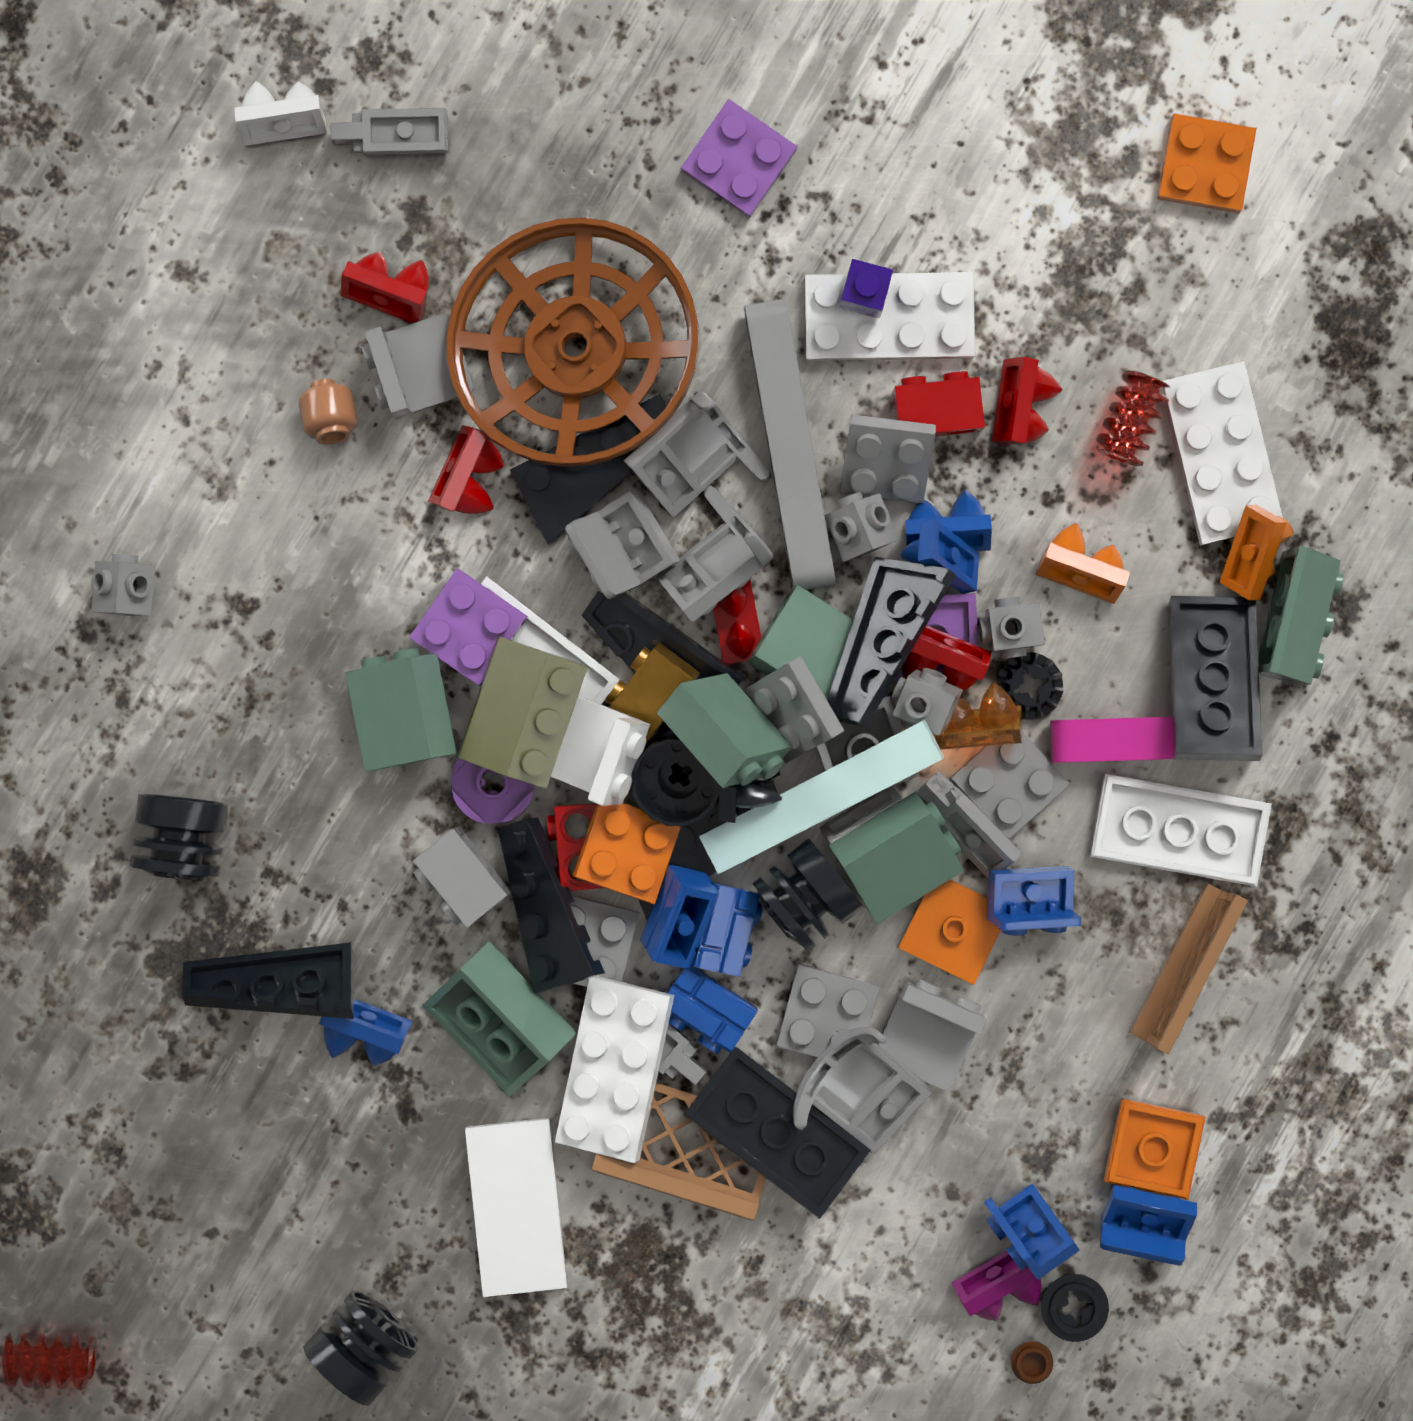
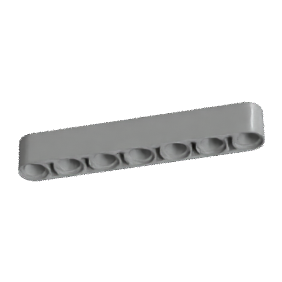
M785 298L745 305V319L792 587L794 588L796 585H799L805 590L836 585L787 301Z

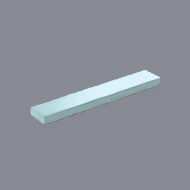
M923 720L780 794L782 801L768 806L753 808L739 815L735 823L726 822L699 836L717 873L720 874L939 762L945 757L928 724Z

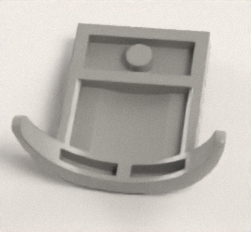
M703 391L692 397L654 436L642 443L624 460L673 518L737 459L761 482H767L771 479V473L766 465L720 411L715 401Z
M712 486L704 489V496L724 523L679 558L680 561L655 576L692 623L700 616L710 613L717 603L733 590L743 587L752 575L773 559V553L766 543L721 493Z
M871 1027L854 1028L835 1040L817 1058L804 1076L794 1102V1125L800 1130L807 1126L809 1111L813 1104L871 1149L872 1152L876 1153L932 1094V1091L925 1082L876 1044H884L887 1041V1037Z

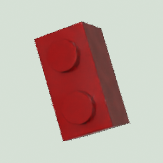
M968 371L943 374L944 381L928 383L926 376L901 379L902 385L895 386L892 391L895 420L936 425L935 437L982 432L985 428L980 378H969Z

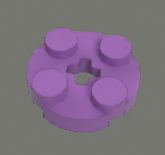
M460 758L456 760L451 780L453 798L460 810L471 819L490 824L511 821L521 815L531 803L535 785L504 775V778L501 780L504 789L500 793L494 789L487 793L483 789L486 784L483 775L487 771L493 775L497 772Z

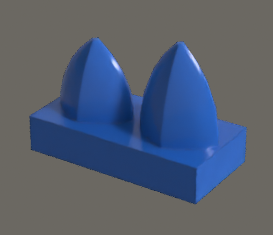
M966 489L956 499L950 517H943L935 506L924 500V503H919L914 508L909 519L905 520L906 546L919 539L921 522L936 519L976 551L991 550V515L985 514L980 502Z
M936 519L921 522L919 539L911 542L904 548L901 558L912 563L948 568L956 575L950 584L953 588L962 594L977 591L979 552Z
M354 999V1019L321 1016L319 1022L320 1025L324 1026V1041L331 1058L343 1054L359 1039L364 1041L366 1054L373 1066L390 1060L396 1053L399 1054L413 1023L412 1020Z

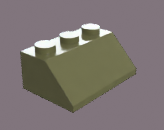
M498 636L457 757L507 777L547 789L588 667Z

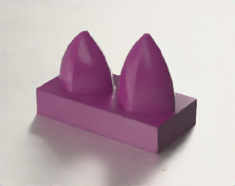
M1007 1251L951 1283L969 1316L975 1314L980 1318L998 1321L1003 1307V1297L1011 1294L1024 1303L1038 1306L1042 1290L1041 1278L1037 1280L1028 1266L1020 1270Z

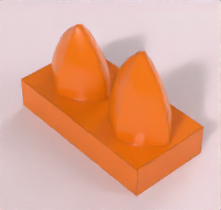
M1245 505L1219 583L1248 600H1260L1266 582L1276 572L1273 561L1279 545L1283 544L1294 534L1291 524L1286 519L1275 516L1258 505Z
M1077 523L1060 531L1042 556L1036 575L1115 604L1124 590L1130 572L1124 570L1123 560L1116 546L1104 547L1092 557L1085 556V540Z

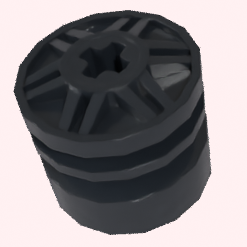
M669 727L660 730L647 743L632 771V792L638 806L650 819L666 826L684 827L702 820L714 808L719 798L720 785ZM678 764L682 768L689 766L692 769L689 775L686 773L678 775L675 772Z
M138 794L135 822L154 828L153 836L133 838L132 845L151 849V856L131 855L130 867L142 869L154 876L173 879L196 880L208 876H220L221 865L204 862L202 859L203 855L223 854V848L205 842V834L225 832L228 804L193 798Z
M808 838L787 855L790 864L796 872L791 877H787L775 866L769 869L780 886L772 891L761 877L752 883L757 889L762 906L788 938L803 946L807 952L816 946L805 932L812 924L824 939L829 936L828 929L821 919L824 914L828 912L837 921L844 924L864 908V905Z
M352 1290L344 1300L346 1307L338 1306L332 1313L341 1330L331 1324L323 1323L306 1342L303 1349L312 1365L336 1389L351 1400L361 1405L369 1406L389 1383V1379L380 1365L391 1371L399 1372L405 1364L403 1358L410 1359L419 1347L414 1337L392 1311L365 1293Z

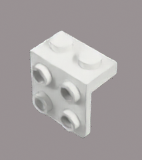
M578 697L551 777L589 792L587 800L602 806L622 805L631 787L632 771L644 750L650 724L587 698Z

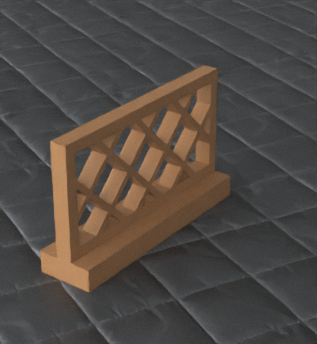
M1205 883L1129 1033L1169 1055L1248 902L1247 899Z
M656 1083L654 1092L666 1095V1097L656 1101L653 1096L650 1110L655 1109L666 1131L643 1142L642 1150L647 1160L640 1158V1161L632 1163L598 1153L595 1155L591 1171L750 1221L755 1220L766 1180L764 1176L754 1169L757 1178L752 1193L735 1188L727 1172L745 1162L740 1159L724 1167L713 1146L718 1141L716 1139L711 1141L708 1134L699 1126L697 1127L706 1144L684 1155L673 1132L692 1123V1121L687 1119L670 1128L659 1106L676 1098L684 1101L687 1108H689L697 1095ZM668 1135L680 1158L665 1166L654 1163L647 1146ZM709 1148L720 1171L707 1178L696 1176L687 1159ZM682 1162L688 1173L671 1167ZM723 1175L728 1185L712 1180Z

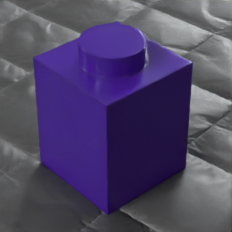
M852 259L839 308L880 318L894 269Z

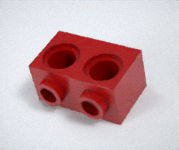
M597 803L555 806V815L547 816L549 841L557 840L558 857L555 858L559 867L556 870V874L560 884L568 887L570 891L604 888L572 877L569 868L571 860L580 855L585 837L575 838L571 836L566 829L567 819L572 814L578 813L584 815L590 823Z

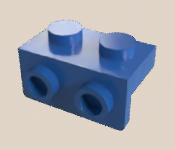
M1069 866L989 870L987 920L1001 929L1002 933L1013 936L1027 934V929H1041L1049 933H1063L1067 931V927L1081 926V916L1073 911L1075 870Z
M1034 1184L1025 1188L1000 1207H997L991 1197L984 1201L992 1213L986 1221L1000 1241L1005 1237L1009 1238L1013 1245L1006 1249L1020 1270L1028 1266L1037 1280L1080 1251Z
M1114 1185L1101 1217L1100 1248L1181 1266L1185 1260L1186 1239L1197 1217V1203L1174 1196H1163L1140 1191L1132 1187Z

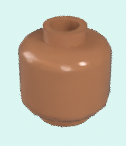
M319 379L311 383L310 389L304 391L300 396L299 409L303 429L309 437L316 439L319 444L323 445L337 444L350 437V433L357 426V413L352 391L348 387L335 383L333 379Z

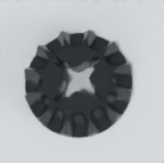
M1026 652L1027 656L1010 658L1001 667L996 680V692L1001 705L1010 714L1021 719L1033 720L1042 718L1057 708L1064 692L1062 673L1053 660L1039 653ZM1023 668L1026 669L1027 674H1030L1032 679L1039 678L1042 680L1046 678L1047 682L1036 689V699L1038 702L1036 704L1034 698H1031L1028 692L1013 693V690L1019 688V685L1024 683L1023 676L1025 674Z
M1082 1273L1064 1274L1062 1277L1050 1282L1047 1290L1041 1297V1316L1047 1328L1062 1340L1070 1342L1088 1340L1099 1333L1107 1321L1109 1303L1105 1291L1097 1281ZM1069 1291H1072V1294L1078 1301H1086L1087 1303L1086 1306L1080 1308L1079 1324H1077L1076 1319L1073 1318L1070 1312L1059 1311L1069 1304Z

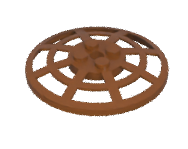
M583 217L556 219L533 225L511 235L490 250L473 268L460 288L451 310L447 330V362L451 381L462 406L477 427L496 444L517 456L537 463L561 467L586 466L612 460L634 450L654 436L674 415L685 398L695 374L700 349L699 322L694 300L682 274L670 258L653 242L630 228L606 220ZM575 236L574 262H564L548 266L525 278L510 260L519 252L540 242L559 237ZM592 237L606 238L627 245L648 258L653 265L636 283L629 276L615 268L592 262ZM498 271L513 290L498 309L490 334L465 331L467 317L475 298L486 281ZM574 276L573 296L560 298L548 304L536 291L540 286L555 279ZM591 277H598L612 282L627 293L609 308L602 302L590 298ZM665 277L674 287L683 307L687 325V340L663 341L660 318L648 295ZM523 301L536 315L528 327L525 338L504 336L510 317L517 306ZM638 305L648 322L651 342H627L621 322ZM576 337L585 339L587 347L583 354L577 357L565 354V346L570 339ZM463 349L488 352L492 377L498 391L503 396L502 399L483 412L475 402L466 380L463 365ZM502 353L525 355L527 364L533 373L529 379L514 390L510 386L504 371ZM686 358L684 371L674 395L665 409L653 420L639 403L646 397L653 386L660 370L662 359ZM649 359L642 380L630 395L616 380L624 366L625 360ZM546 388L548 391L564 397L561 419L543 415L529 407L526 402ZM602 390L617 406L600 416L579 420L581 398L592 396ZM516 411L521 417L534 425L551 431H557L559 436L556 454L543 453L523 446L504 435L495 424ZM624 416H627L641 431L630 440L610 449L587 455H573L577 433L604 428L619 421Z

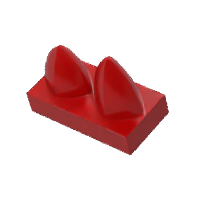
M381 252L369 254L356 263L347 262L341 278L342 297L410 323L421 321L425 314L429 277L423 260L405 267L395 278L388 276L387 264Z
M1028 357L1003 360L991 442L1002 445L1026 444L1041 438L1049 431L1041 415L1032 409V402L1048 400L1062 392L1063 389L1050 373L1038 367L1039 360Z
M461 426L427 502L452 512L457 511L467 514L484 513L494 509V505L486 490L470 477L471 472L478 474L491 473L504 467L499 450L493 442L487 439L488 436L484 432L474 427Z
M750 579L743 587L733 590L719 601L713 609L722 659L728 665L748 661L761 639Z
M926 625L902 666L903 675L907 679L915 670L921 672L923 668L935 670L940 663L944 665L943 675L947 677L946 683L956 686L964 692L973 686L978 679L983 681L989 668L992 652Z

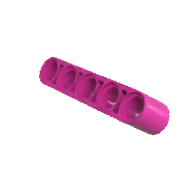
M1172 717L1050 720L1051 763L1174 759Z

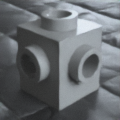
M861 492L854 493L837 501L839 509L824 515L843 562L869 554L898 541L889 512L884 505L880 493L863 498Z
M112 554V561H95L94 573L91 579L93 591L91 612L127 616H151L152 598L156 587L154 579L155 565L138 564V556L128 554Z
M1019 597L994 600L995 608L985 610L986 618L979 619L982 644L989 643L991 652L1000 651L1001 659L1027 656L1026 648L1045 645L1040 602L1020 605ZM1007 621L1014 623L1016 627L1014 635L1006 632L1005 623Z
M923 668L922 672L915 670L907 679L903 677L899 679L891 697V701L897 703L892 715L902 719L901 725L907 729L925 720L931 732L940 736L947 729L963 690L946 683L947 677L940 672L929 668Z

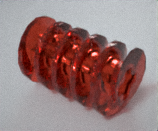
M1127 370L1123 372L1122 380L1128 386L1117 387L1115 395L1122 402H1112L1109 406V411L1117 418H1105L1103 420V427L1110 433L1098 434L1096 442L1104 448L1098 449L1100 453L1119 462L1143 467L1144 462L1135 455L1136 450H1150V446L1141 437L1142 435H1156L1157 431L1148 424V420H1162L1163 415L1154 408L1155 403H1169L1170 400L1160 391L1161 388H1170V385L1147 374Z
M9 1332L2 1356V1370L6 1385L15 1387L21 1379L23 1386L32 1388L38 1380L43 1389H48L55 1381L59 1389L65 1390L72 1382L76 1390H84L89 1380L93 1378L97 1358L96 1336H91L86 1348H82L79 1335H74L69 1347H65L62 1334H57L53 1345L48 1346L45 1333H40L36 1344L31 1345L28 1332H23L18 1344L13 1343L12 1334Z

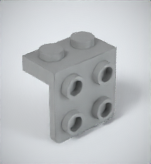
M437 315L385 332L381 326L365 331L368 343L361 345L369 370L376 368L381 384L374 385L378 401L382 410L389 408L395 418L458 399L451 381L447 362L449 315ZM463 354L466 380L472 393L474 385Z
M637 488L628 491L600 511L574 520L565 527L571 548L577 555L582 557L591 572L590 577L593 585L608 599L643 585L680 561Z
M918 979L916 985L905 981L883 1031L887 1041L884 1044L878 1043V1045L922 1081L942 1090H949L956 1080L975 1034L981 1035L987 1018L983 1014L978 1013L981 1005L961 996H957L955 1002L939 996L942 988L922 979Z

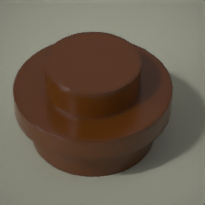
M1029 1340L1022 1342L1014 1349L1011 1355V1368L1019 1380L1028 1384H1037L1047 1379L1052 1372L1053 1356L1043 1343Z

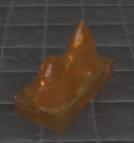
M992 683L982 698L980 709H971L966 701L959 698L947 729L940 736L935 734V740L940 750L1022 743L1021 705L1015 706L1008 693L996 683Z

